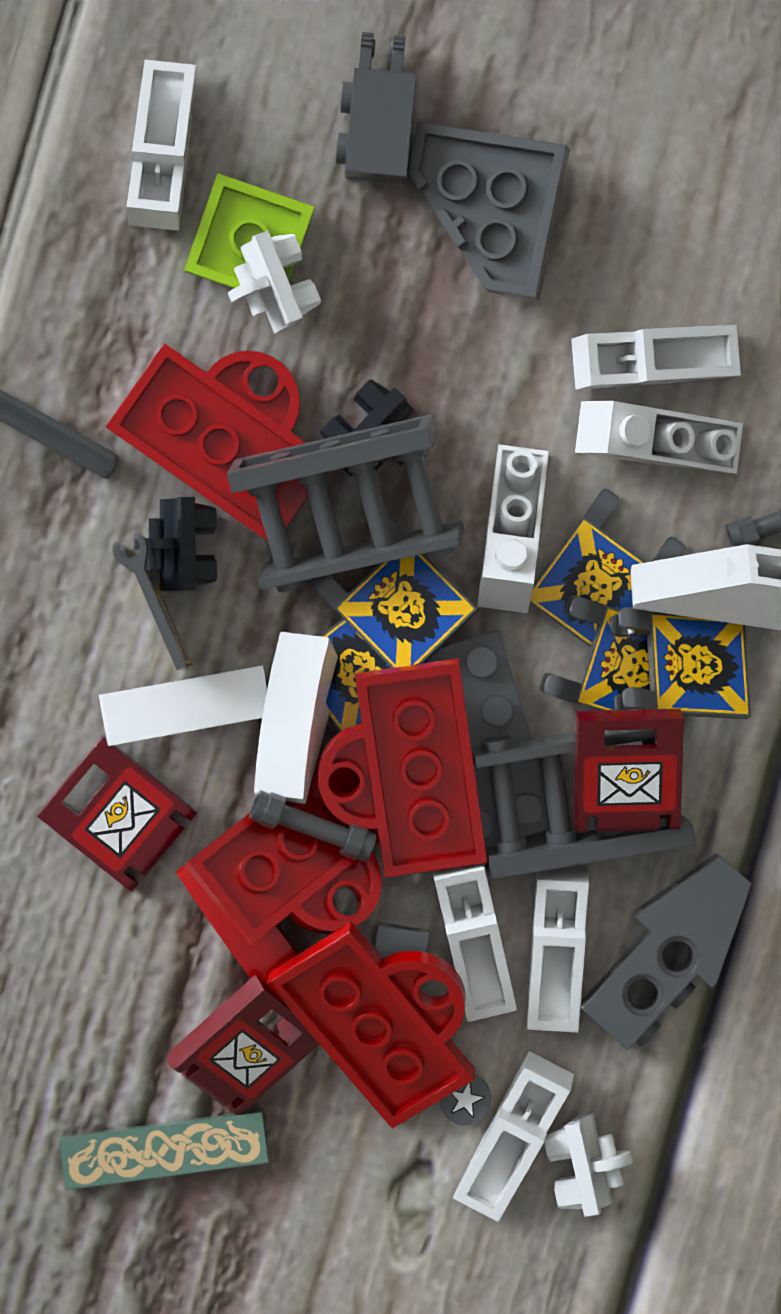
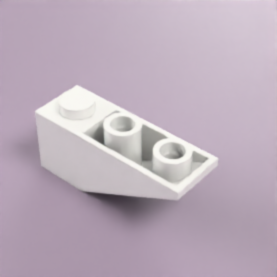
M617 401L581 402L575 453L625 461L737 474L743 423Z
M498 444L477 607L528 613L535 579L549 451Z
M746 544L635 564L631 567L633 609L781 630V549Z

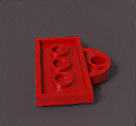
M165 343L105 426L266 541L268 539L255 496L249 495L248 490L232 493L227 472L235 459L306 443L292 433L300 413V394L292 374L279 360L262 352L239 351L221 358L205 372ZM258 368H270L278 375V387L271 395L258 396L249 388V378ZM297 479L278 483L279 487L275 489L286 528L308 498L304 484H299Z
M458 658L355 673L362 724L348 727L333 737L323 750L318 765V787L322 800L329 811L348 825L353 826L355 824L365 829L378 828L385 878L487 863ZM347 767L358 774L359 782L351 791L340 792L330 785V775L338 768Z
M319 757L316 762L306 804L285 801V805L348 828L349 825L334 816L322 800L318 787ZM347 767L336 769L329 778L330 785L340 792L351 791L359 782L358 774ZM250 813L184 864L248 946L255 943L288 915L304 929L324 935L332 934L351 921L357 926L369 917L375 909L382 888L381 871L373 852H371L366 862L358 859L353 860L340 855V847L282 825L277 824L273 829L259 825L258 822L249 819ZM378 828L368 829L369 831L376 833V841L374 844L376 845L379 842ZM337 889H348L356 896L358 907L354 915L345 916L335 909L333 895Z
M351 921L269 972L267 980L269 987L392 1129L475 1080V1067L450 1039L458 1031L464 1018L465 987L457 971L442 958L422 951H402L382 958ZM436 980L445 984L448 991L441 996H430L424 993L420 986L426 981Z

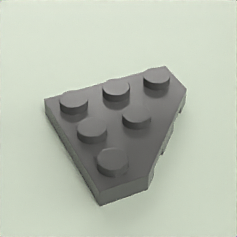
M418 122L408 173L436 212L435 214L456 246L461 250L475 271L474 273L484 288L490 293L539 301L570 152L568 146Z

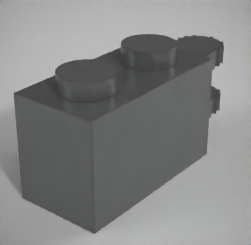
M362 32L359 68H354L353 82H343L341 113H350L348 133H338L336 164L345 165L346 179L399 184L407 183L416 74L403 72L406 36L394 35V40L391 42L390 47L391 71L371 69L376 45L374 33Z

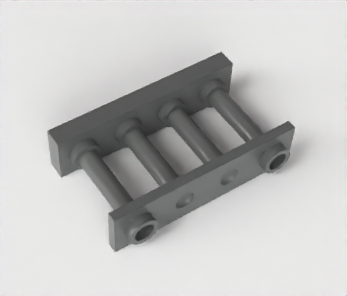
M433 414L234 460L227 472L232 493L248 490L249 495L255 496L274 563L265 565L258 579L260 590L276 587L279 592L291 591L304 586L308 579L424 554L427 559L440 558L452 553L455 550L454 547L460 546L465 531L463 522L457 521L443 525L424 458L428 453V449L433 448L438 435ZM397 456L398 461H404L422 530L393 536L374 467L378 465L377 460ZM347 467L348 472L355 475L373 541L343 547L324 478L328 476V471ZM297 479L299 484H304L323 548V552L294 558L275 493V489L279 487L278 483Z
M652 729L605 731V746L641 741L642 745L655 744ZM576 731L512 742L511 736H495L481 740V747L471 749L473 764L477 768L490 767L500 839L495 841L496 847L486 848L487 863H485V866L493 879L696 845L694 826L687 818L681 815L680 830H669L667 815H660L659 830L597 832L592 830L576 833L575 828H572L570 824L561 754L575 752ZM540 758L550 831L546 832L545 839L526 842V837L520 836L510 763Z

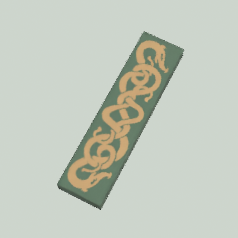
M263 1110L243 1112L240 1115H218L62 1136L59 1138L65 1190L269 1163Z

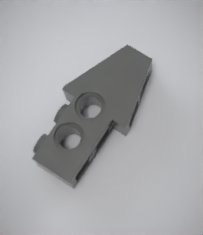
M715 853L645 902L632 915L647 929L581 1000V1009L627 1051L634 1043L640 1047L645 1045L660 1028L661 1024L656 1019L669 1005L677 1009L694 991L696 986L691 981L697 974L712 988L716 985L752 884L722 856ZM682 941L689 947L687 962L677 968L666 966L662 959L664 948L671 942ZM647 979L653 982L655 986L653 999L641 1006L629 1002L627 993L630 985L636 980Z

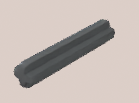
M0 389L1 422L104 479H108L112 475L119 462V457L116 453Z

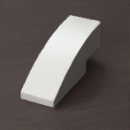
M145 60L132 148L133 164L127 200L128 225L179 231L190 142L196 65Z
M737 324L641 329L635 332L595 333L571 339L576 390L741 376Z
M280 632L272 663L260 729L254 786L255 795H257L259 790H263L268 793L273 792L284 796L286 801L306 804L330 713L326 699L338 658L328 637Z
M262 665L99 695L108 746L262 718L267 686Z
M484 864L432 871L454 967L465 987L467 1022L517 1011Z
M569 866L536 872L527 1030L578 1033L586 944L585 927L589 890L588 867Z
M531 1051L528 1052L485 1131L454 1193L453 1199L499 1222L545 1142L547 1131L571 1091L574 1078L573 1073Z

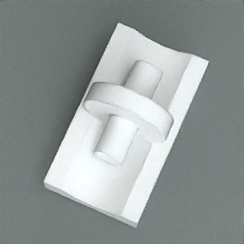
M269 231L254 235L252 241L240 248L246 263L235 267L234 270L241 286L229 291L228 295L231 303L247 300L253 317L266 312L274 334L296 324L303 318V315L321 304V299L315 284L310 279L290 286L284 268L298 264L302 260V251L294 234L271 237Z
M593 1113L578 1115L565 1126L546 1134L544 1145L550 1162L572 1158L575 1176L562 1177L555 1181L554 1191L558 1207L560 1209H583L584 1217L599 1215L601 1208L613 1203L610 1188L623 1185L620 1168L633 1163L632 1152L629 1150L616 1151L613 1134L598 1137Z

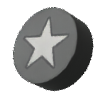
M476 1074L475 1080L440 1100V1106L444 1115L458 1125H472L481 1121L488 1113L491 1105L489 1087Z

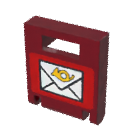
M681 708L576 711L574 805L576 833L587 832L588 817H596L595 827L597 832L659 830L660 815H667L669 830H680L684 717ZM652 729L655 744L605 746V731Z
M101 735L40 809L37 817L126 889L133 892L139 883L125 870L131 865L139 873L146 876L185 829L171 817L172 813L177 810L182 817L192 821L198 812L116 745L108 746L107 738ZM95 764L107 773L109 777L77 815V811L67 804L64 799L92 765Z
M255 974L169 1052L167 1062L173 1070L181 1073L184 1078L219 1104L226 1106L234 1115H240L312 1052L319 1043L269 985ZM271 1009L284 1018L277 1024L284 1040L259 1021Z

